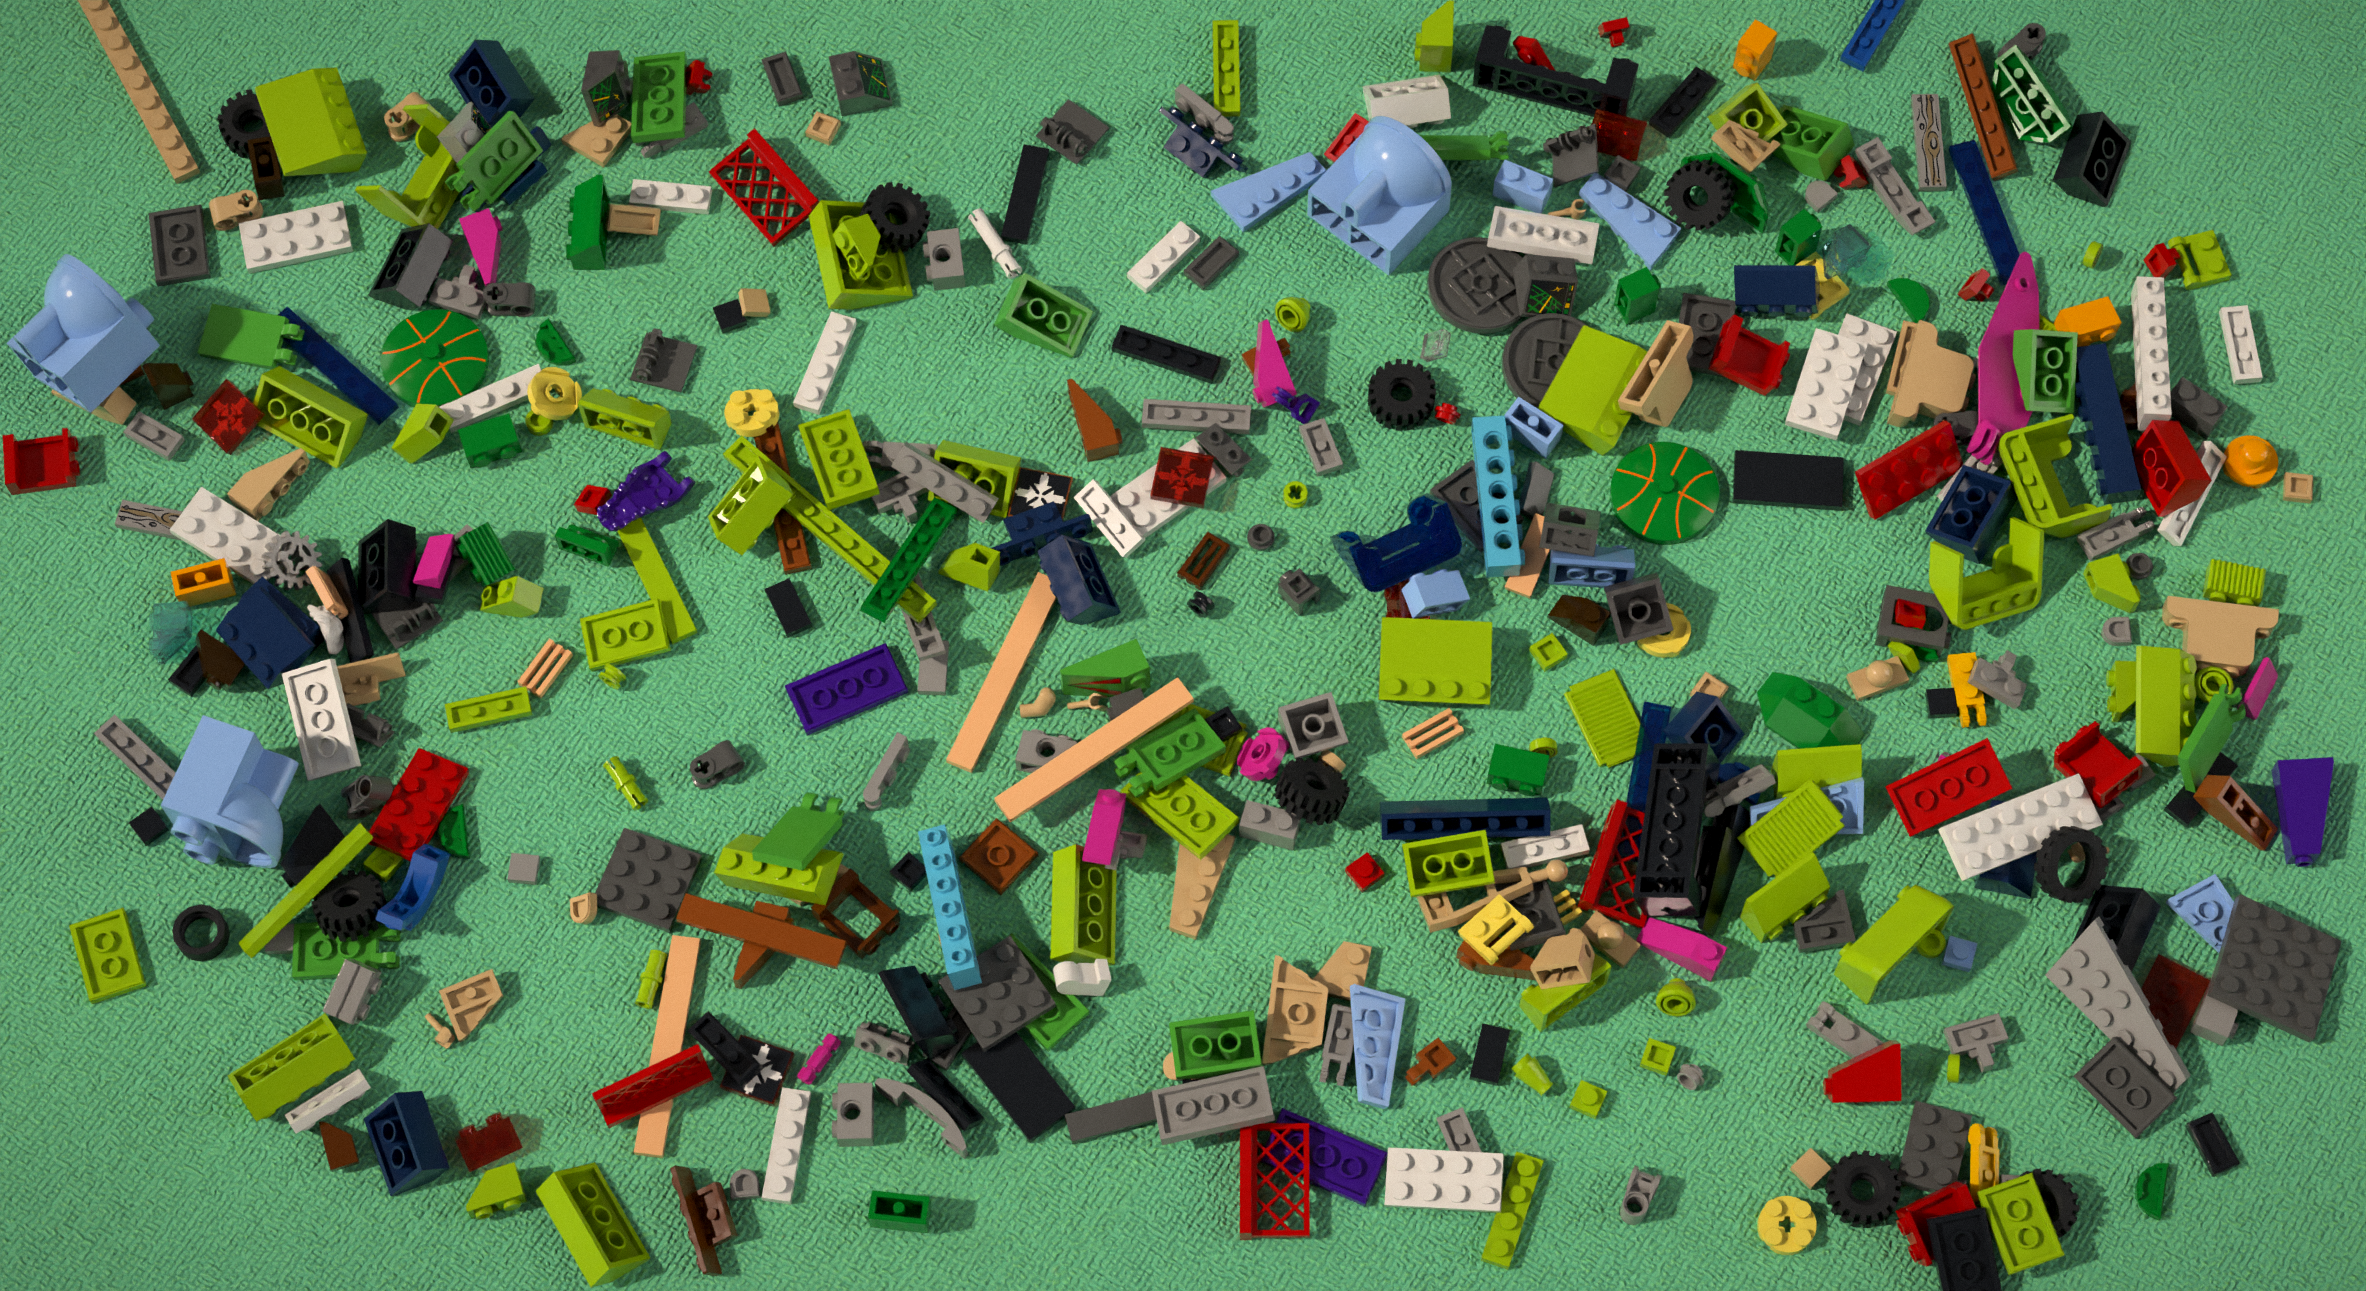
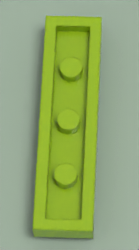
M1212 20L1214 108L1224 117H1239L1238 20Z
M1516 1151L1502 1193L1501 1213H1496L1481 1261L1509 1270L1544 1160Z

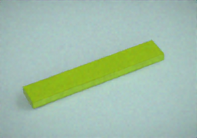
M640 517L618 530L617 533L650 600L656 598L661 600L667 634L672 644L697 634V629L642 518Z
M359 823L239 942L243 951L250 958L254 957L373 839L367 828Z

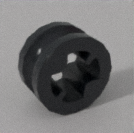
M1196 591L1193 594L1194 599H1189L1187 605L1194 613L1206 618L1209 615L1208 610H1212L1215 605L1206 595Z

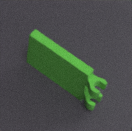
M508 111L456 164L460 171L451 175L445 183L450 190L456 189L458 192H461L470 182L475 190L466 194L460 200V203L465 209L470 207L472 211H476L483 202L492 204L542 153L543 149L516 113Z
M1497 131L1489 138L1484 135H1419L1434 149L1441 160H1490V158L1506 160L1509 157L1506 152L1507 145H1509L1506 131Z
M212 304L197 353L201 357L266 369L276 368L277 363L295 366L297 355L292 354V350L281 349L284 338L302 341L305 331L301 330L299 325L288 324L289 320L284 316Z
M2227 684L2221 685L2219 694L2215 693L2177 757L2185 789L2196 793L2233 730L2232 724L2242 720L2246 715L2243 704L2239 706L2238 710L2231 711L2232 705L2239 703L2242 699L2241 689L2238 687L2233 694L2229 695Z
M1194 708L1126 746V755L1114 760V764L1117 766L1114 771L1121 779L1130 774L1137 766L1142 774L1129 780V783L1133 786L1129 790L1135 798H1138L1150 786H1153L1158 791L1226 753V746Z
M807 792L803 797L801 806H792L752 850L753 861L803 871L842 827V818L845 813L838 809L843 799L831 797L825 812H820V806L814 805L818 794Z
M318 922L295 923L292 978L295 981L337 978L344 960L347 958L355 959L377 970L378 967L398 969L400 967V957L396 956V952L379 953V941L399 942L401 931L380 926V923H378L379 929L375 932L369 930V936L364 938L363 935H359L356 941H352L351 937H348L346 942H340L338 936L335 940L330 939L328 934L325 936L321 928H319Z

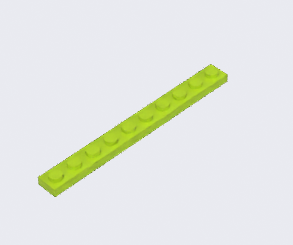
M742 435L723 453L724 458L742 474L757 456L763 458L789 484L793 493L790 503L783 509L875 586L890 564L888 559ZM912 581L897 606L919 624L937 606V602Z

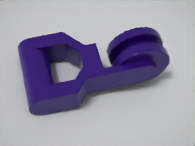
M1279 386L1275 388L1279 392L1277 394L1272 393L1275 401L1291 410V416L1302 424H1307L1321 404L1306 393L1295 397ZM1309 402L1302 414L1299 415V409L1302 404Z

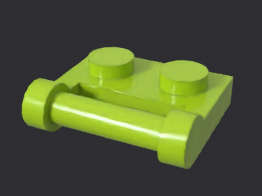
M2213 230L2185 237L2177 236L2167 242L2169 249L2175 248L2181 256L2177 261L2184 276L2183 284L2186 290L2230 280V270ZM2185 248H2189L2200 276L2194 274Z

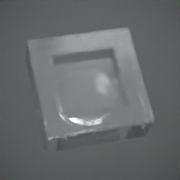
M1441 329L1424 334L1420 358L1430 362L1447 357L1451 333Z

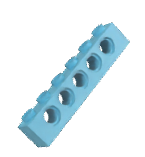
M1505 415L1473 417L1471 434L1486 578L1519 576L1521 566L1525 565L1524 549H1519V540H1522L1523 534L1522 525L1516 522V516L1520 515L1519 499H1514L1513 491H1517L1516 474L1511 475V466H1514V451L1508 448V441H1512L1511 425H1506ZM1496 444L1499 448L1490 449L1487 445ZM1496 468L1501 470L1502 473L1493 474L1490 470ZM1495 493H1500L1505 497L1502 499H1497L1492 495ZM1504 518L1507 520V523L1499 524L1495 519ZM1506 543L1510 548L1502 549L1498 544Z
M945 824L918 831L948 977L954 990L980 984L982 980L951 837Z

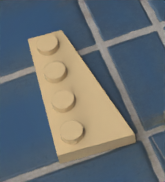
M1227 834L1202 860L1181 844L1179 845L1169 926L1170 931L1196 940L1234 845L1235 836Z

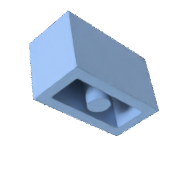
M1504 160L1494 180L1493 196L1534 213L1542 214L1552 193L1553 179Z
M1520 397L1516 399L1505 414L1506 425H1511L1512 438L1545 459L1561 440L1564 425Z
M1442 569L1431 575L1418 573L1410 577L1409 582L1401 589L1413 619L1458 611L1470 600L1459 570L1447 572V569Z

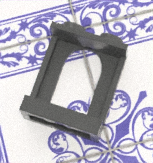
M1547 502L1539 548L1594 557L1601 511Z
M1886 585L1882 597L1874 645L1886 647L1889 640L1936 649L1937 655L1940 658L1943 648H1949L1951 633L1947 632V626L1952 623L1935 594ZM1899 598L1938 610L1942 615L1941 628L1936 631H1924L1891 624L1895 601H1898Z

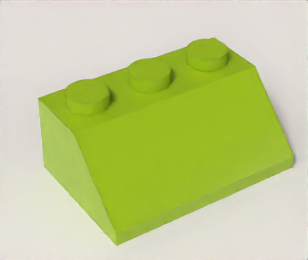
M593 388L578 402L586 428L657 450L661 449L672 423L669 411L657 404L650 406L634 397L624 398L609 389L599 390Z
M942 440L935 450L934 459L999 498L990 514L1007 518L1021 457ZM929 490V501H932L935 497L954 506L950 502L946 501L945 499L941 498L940 496Z
M757 456L709 514L708 519L716 538L743 556L747 549L750 550L754 547L761 532L772 525L775 515L780 509L785 508L790 503L793 493L789 484L763 458Z
M1861 744L1777 750L1771 768V773L1776 781L1773 784L1775 800L1788 797L1810 778L1820 788L1861 778Z
M1486 830L1402 844L1411 898L1495 884Z
M1813 852L1809 853L1746 899L1740 918L1761 943L1768 938L1771 941L1776 939L1783 933L1784 926L1790 922L1794 925L1796 921L1806 915L1805 911L1812 906L1816 908L1821 903L1827 901L1830 885L1816 855Z
M1595 954L1589 983L1541 989L1539 985L1535 986V984H1532L1521 993L1522 997L1519 1007L1539 1032H1542L1605 986L1608 982L1611 965Z

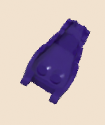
M664 451L656 458L635 467L627 475L626 481L621 482L618 489L614 491L612 499H609L606 504L597 508V518L606 529L616 532L640 517L677 504L689 493L696 482L688 476L678 484L664 469L672 459L667 451Z

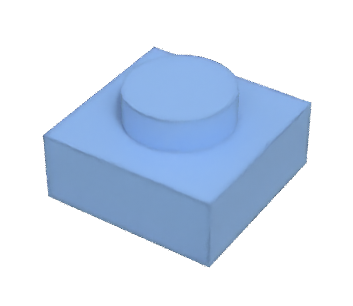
M1949 936L1942 965L1970 972L1977 943Z

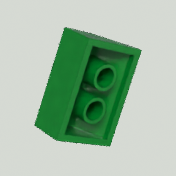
M596 175L575 187L574 197H570L569 207L570 213H573V220L568 221V235L571 236V244L566 246L567 260H571L574 270H605L608 231L605 230V221L610 198L603 175Z

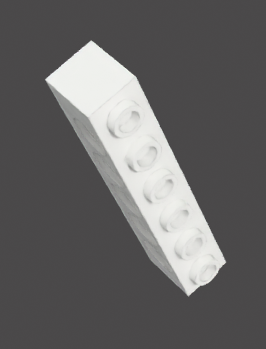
M2137 276L2131 292L2138 430L2145 431L2152 420L2169 421L2172 414L2164 278Z

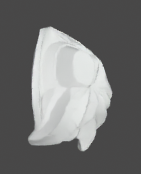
M308 605L309 614L313 617L314 621H317L329 654L336 655L342 650L344 645L343 625L340 619L332 614L331 611L326 610L325 606L316 607Z

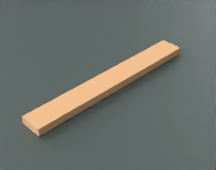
M1040 572L1037 573L946 759L947 763L970 773L973 772L1057 600V597L1054 596L1050 589L1051 583L1047 575Z
M1177 677L994 798L995 803L1011 823L1193 703L1194 698Z
M672 935L649 1066L682 1052L701 945L700 938ZM674 1098L640 1114L634 1147L635 1155L664 1157Z

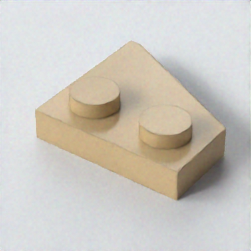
M616 114L600 126H594L593 121L564 135L561 140L565 146L605 167L631 133V122Z
M1731 120L1727 121L1711 137L1748 174L1756 169L1780 146V143L1775 140L1768 143L1758 138V132L1745 129L1740 124Z
M1344 941L1313 979L1328 987V997L1351 1001L1350 986L1353 984L1364 986L1372 947Z
M492 969L439 990L459 1042L467 1038L503 997Z

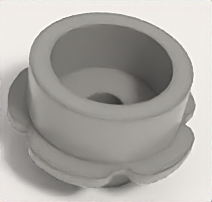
M1683 1064L1681 1066L1677 1079L1683 1087L1695 1090L1699 1085L1702 1086L1704 1084L1703 1071L1695 1064Z

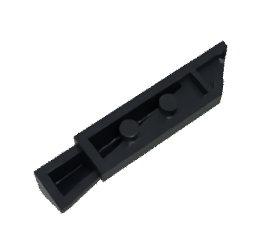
M1739 804L1725 807L1722 814L1715 815L1713 817V826L1703 825L1699 841L1694 877L1702 888L1703 894L1700 916H1694L1698 923V928L1712 936L1716 933L1745 848L1737 837L1750 827V812Z

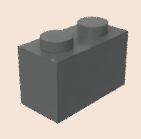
M2184 377L2179 380L2170 392L2171 417L2207 440L2222 420L2228 406Z

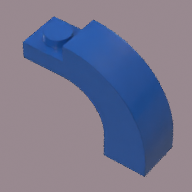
M426 843L414 851L408 873L400 890L390 902L378 910L376 920L393 930L401 931L405 928L411 931L420 922L432 903L446 871L450 853Z

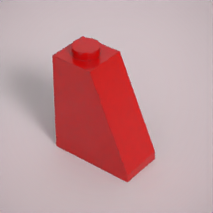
M1897 1040L1887 1041L1829 1069L1828 1078L1823 1079L1824 1095H1828V1099L1832 1103L1902 1101L1901 1044Z

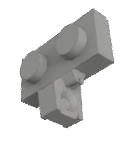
M464 265L460 277H454L452 282L438 278L429 298L430 305L480 319L486 307V301L483 297V291L478 290V285L474 282L477 276L475 267Z
M902 473L877 484L880 494L872 496L871 499L879 514L894 508L896 513L903 512L908 523L918 519L917 511L914 507V504L918 503L916 497L929 492L927 488Z
M2008 650L2004 655L1999 656L1998 661L1994 660L1992 664L1982 658L1976 660L1968 679L1969 684L2014 710L2020 706L2027 686L2026 683L2014 677L2016 672L2012 670L2017 655Z
M1121 830L1111 864L1105 865V868L1116 870L1119 858H1142L1148 835Z
M1999 1013L1944 1028L1943 1031L1951 1053L1960 1055L1968 1053L1970 1059L1976 1058L1981 1073L1992 1070L1994 1061L1991 1054L1995 1053L1994 1046L2007 1043L2009 1039Z

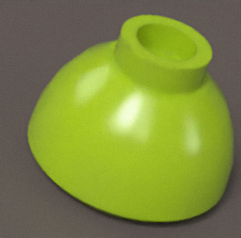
M1283 298L1275 306L1276 318L1286 330L1295 333L1300 332L1309 322L1310 304L1305 298Z
M2210 666L2203 668L2195 677L2197 696L2205 703L2209 704L2215 693L2219 694V688L2223 684H2227L2228 694H2232L2233 680L2225 670L2219 667Z
M1673 978L1659 990L1656 997V1006L1667 1015L1683 1016L1694 1010L1696 1001L1693 991L1686 985L1685 981L1680 978Z

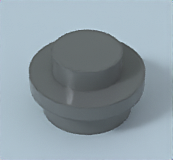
M1257 524L1248 531L1247 541L1253 549L1263 551L1270 548L1274 543V532L1265 524Z
M2134 553L2126 560L2130 577L2133 579H2145L2153 570L2151 559L2144 553Z

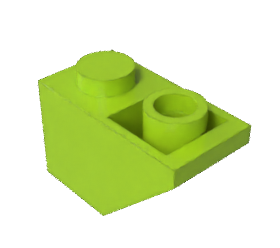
M868 214L843 221L832 234L836 245L841 249L857 279H861L873 265L881 236Z
M416 404L391 449L408 463H414L442 442L454 419L437 405Z
M977 543L956 549L948 554L938 570V574L988 592L1000 572V551Z
M2119 554L2089 562L2083 575L2093 597L2125 612H2135L2141 599L2140 592L2136 585H2132L2129 578L2130 571L2125 561L2121 560Z
M519 576L486 585L481 595L480 611L520 618L537 614L544 588Z
M2115 661L2111 670H2107L2106 685L2111 687V696H2108L2107 711L2112 713V722H2119L2136 706V661Z
M515 1162L485 1172L466 1205V1210L471 1219L483 1220L491 1217L493 1212L502 1209L505 1211L515 1210L521 1207V1203L527 1202L520 1173Z

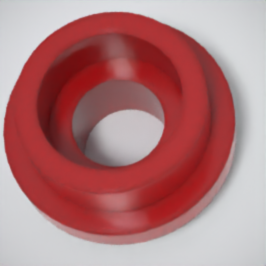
M1447 403L1435 406V419L1441 422L1455 425L1456 420L1461 417V414L1457 412L1456 406Z

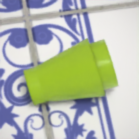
M1528 1053L1511 1068L1516 1073L1515 1077L1533 1088L1541 1096L1553 1085L1536 1057L1532 1058Z

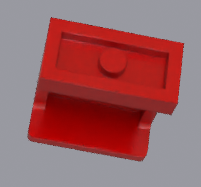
M1734 314L1723 324L1708 369L1766 396L1772 389L1776 390L1782 381L1783 375L1780 373L1790 357L1788 352L1790 342L1785 340L1781 345H1777L1741 327L1743 318Z
M62 428V435L17 441L14 434L2 435L5 485L11 495L77 487L76 476H80V467L78 461L75 460V452L79 451L77 437L72 436L68 428Z
M2096 721L2089 726L2081 727L2071 740L2060 743L2054 752V767L2066 778L2079 773L2092 802L2099 809L2103 808L2142 778L2143 763L2136 756L2129 760L2100 733V724Z
M1956 1181L1896 1210L1899 1218L1896 1220L1897 1226L1902 1235L1907 1236L1910 1243L1908 1251L1914 1262L1928 1267L1932 1265L1931 1260L1934 1259L1926 1218L1976 1208L1966 1184Z

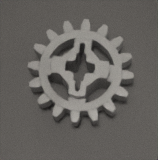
M288 531L281 533V537L277 534L271 538L273 543L269 542L264 546L269 552L261 555V558L267 560L262 569L270 570V573L266 576L267 579L276 578L274 585L277 587L284 583L285 590L291 589L292 586H294L295 590L303 588V585H310L312 582L306 572L301 577L296 578V576L299 574V570L305 569L307 571L312 566L322 567V563L316 561V558L322 555L321 552L314 551L317 543L309 544V535L300 538L299 531L293 532L291 536ZM287 544L285 551L278 552L281 545Z

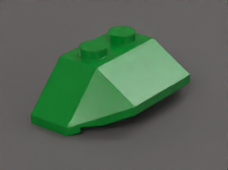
M2014 45L1994 61L1995 71L1992 90L2000 114L2019 141L2052 144L2073 128L2067 110L2040 70L2017 45Z
M1716 152L1687 156L1681 160L1680 168L1687 163L1690 164L1693 160H1699L1700 163L1705 159L1710 160L1709 165L1715 162L1720 165L1718 168L1720 172L1726 169L1728 172L1725 175L1726 179L1732 178L1734 182L1730 189L1736 190V194L1732 197V199H1735V203L1730 208L1731 211L1760 233L1765 231L1768 221L1764 185L1757 176L1748 174L1733 159H1728Z
M1772 672L1757 692L1765 727L1798 749L1857 745L1864 736V732L1843 706L1800 677Z

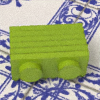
M2211 559L2206 569L2202 597L2209 598V601L2258 607L2262 600L2266 569Z

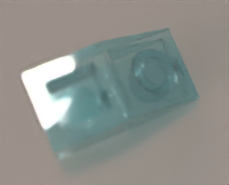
M1851 224L1835 231L1822 249L1824 277L1827 280L1836 275L1843 276L1850 268H1858L1867 260L1866 254L1872 245Z
M187 601L154 603L153 614L149 615L150 629L153 630V639H149L150 655H154L159 665L165 664L192 638V610Z

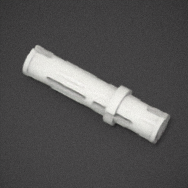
M982 208L974 210L972 213L975 217L970 214L968 219L992 252V259L1000 264L1007 278L1013 279L1017 277L1018 274L1015 270L1021 274L1022 267L1019 266L1013 257L1011 247L1003 242L985 215Z

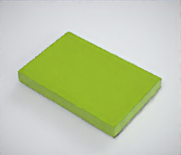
M659 598L580 618L588 665L591 672L604 669L606 664L616 666L671 651L662 604Z
M124 907L69 925L91 1004L147 986Z
M2032 1173L1976 1193L1981 1206L1985 1207L1988 1225L2008 1275L2065 1255Z

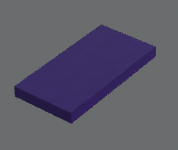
M886 643L785 685L788 696L807 736L908 693L907 686Z
M1282 1108L1276 1123H1309V1183L1365 1207L1388 1153ZM1291 1131L1284 1139L1295 1149L1303 1141V1131ZM1272 1133L1268 1138L1265 1148L1269 1147L1277 1139ZM1280 1142L1270 1153L1281 1163L1291 1151ZM1304 1147L1299 1151V1153H1300L1303 1157H1304ZM1267 1156L1260 1161L1273 1168L1277 1167ZM1294 1156L1284 1167L1295 1177L1304 1169V1164Z

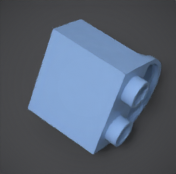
M1376 116L1364 127L1363 133L1308 190L1307 215L1389 276L1449 212L1452 186L1450 174L1434 149L1416 132L1395 119Z
M64 254L57 261V266L48 278L44 291L45 307L6 343L37 380L90 413L160 346L147 330V327L154 321L149 311L132 297L125 302L123 297L111 285L83 262L69 254Z
M203 715L161 803L162 809L173 824L170 831L171 834L185 842L183 852L186 855L205 864L213 865L218 855L255 867H276L282 856L280 850L283 842V824L278 809L299 763L292 758L264 749L254 732Z

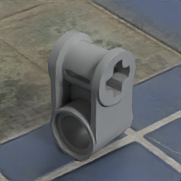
M1634 1165L1620 1207V1216L1625 1223L1637 1225L1643 1221L1650 1202L1655 1196L1662 1175L1657 1174L1654 1176L1639 1170V1167ZM1636 1204L1641 1208V1211L1639 1213H1632L1627 1208V1205Z

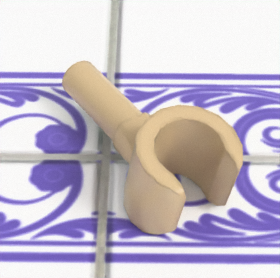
M1576 199L1571 207L1549 212L1548 215L1558 217L1571 216L1573 219L1579 220L1584 216L1586 209L1577 210L1576 208L1582 207L1584 200Z
M1093 693L1087 700L1067 703L1068 709L1090 707L1094 710L1105 711L1108 707L1098 705V701L1101 698H1107V696Z
M2079 842L2071 845V849L2067 850L2075 863L2085 860L2084 850Z
M428 1013L425 1016L426 1020L438 1032L434 1040L445 1049H448L455 1040V1036L448 1028L440 1025L431 1013Z

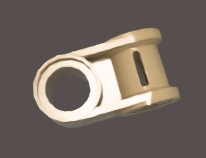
M418 92L408 94L404 100L385 113L384 121L387 127H389L388 132L392 140L398 142L405 141L420 128L421 125L403 111L405 105L429 104Z
M242 190L227 196L216 197L209 202L214 228L219 231L233 229L239 226V223L260 219L263 215V207L258 201L256 194L251 190Z

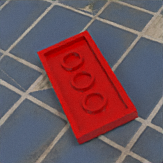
M1944 420L1855 471L1868 514L1876 520L1954 475L1961 468L1963 462L1951 424Z
M1988 738L1885 786L1910 837L2013 789Z
M418 748L393 790L391 797L369 832L373 839L368 844L382 848L411 862L413 852L425 843L428 844L440 821H442L469 775L468 768Z

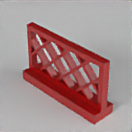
M754 128L747 134L748 139L708 172L774 247L809 218V215L818 205L819 201ZM750 148L754 153L753 163H740L741 155ZM725 168H734L733 180H722L718 174ZM739 168L752 169L751 181L738 180ZM757 169H768L770 171L769 181H756ZM737 186H750L749 198H738L736 196ZM755 186L768 187L767 199L754 198ZM773 187H784L786 189L785 199H772ZM753 204H766L765 216H754L752 214ZM771 204L784 205L783 217L770 216ZM789 205H800L804 209L797 217H788ZM769 222H782L781 230L772 237L768 232Z
M1617 799L1610 807L1577 907L1585 911L1589 909L1598 911L1642 929L1647 916L1643 912H1641L1639 919L1629 916L1625 905L1635 900L1631 898L1622 902L1616 888L1628 883L1632 893L1634 892L1635 884L1633 880H1635L1636 875L1631 877L1624 863L1634 858L1638 861L1639 850L1633 837L1642 834V829L1630 834L1625 822L1627 817L1631 816L1638 819L1643 828L1645 813L1627 807L1626 802ZM1623 831L1625 837L1620 838ZM1627 840L1634 854L1622 859L1617 846L1619 843ZM1615 856L1617 862L1612 863L1613 858ZM1619 865L1625 880L1613 884L1608 873L1611 868ZM1611 891L1617 905L1610 908L1598 904L1601 894Z
M697 1044L592 1093L608 1128H611L714 1079Z
M1261 1123L1240 1128V1240H1252V1238H1310L1309 1123ZM1257 1131H1270L1277 1139L1269 1147L1265 1148L1257 1141ZM1291 1131H1303V1141L1295 1149L1284 1139ZM1280 1142L1291 1151L1281 1163L1270 1153ZM1257 1147L1262 1151V1153L1258 1157ZM1303 1147H1304V1157L1299 1153V1151H1300ZM1265 1156L1277 1166L1267 1176H1264L1257 1169V1164ZM1294 1156L1304 1164V1169L1295 1177L1284 1167ZM1280 1169L1291 1179L1281 1191L1270 1181ZM1257 1175L1262 1179V1181L1258 1185ZM1303 1175H1304V1185L1299 1181V1179H1300ZM1265 1184L1277 1194L1267 1205L1257 1197V1192ZM1294 1184L1304 1192V1197L1296 1205L1284 1195ZM1280 1198L1291 1207L1281 1219L1269 1209ZM1257 1203L1262 1207V1209L1258 1213ZM1303 1203L1304 1213L1300 1209H1298ZM1265 1212L1277 1222L1270 1230H1257V1220ZM1296 1212L1304 1220V1230H1291L1284 1222Z

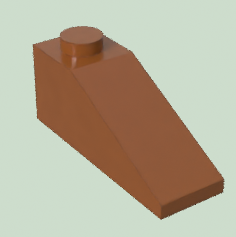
M1068 379V394L1087 461L1090 462L1119 455V444H1123L1120 429H1114L1112 419L1073 379Z
M2206 775L2193 796L2208 814L2261 851H2265L2278 830L2231 776Z
M760 901L755 902L754 914L794 925V919L791 918L789 908ZM744 942L733 977L735 987L742 989L776 951Z
M1500 937L1495 938L1487 947H1492ZM1465 940L1457 950L1456 958L1459 959V963L1467 970H1476L1482 974L1536 980L1530 969L1534 959L1519 949L1511 951L1510 947L1506 948L1493 965H1490Z

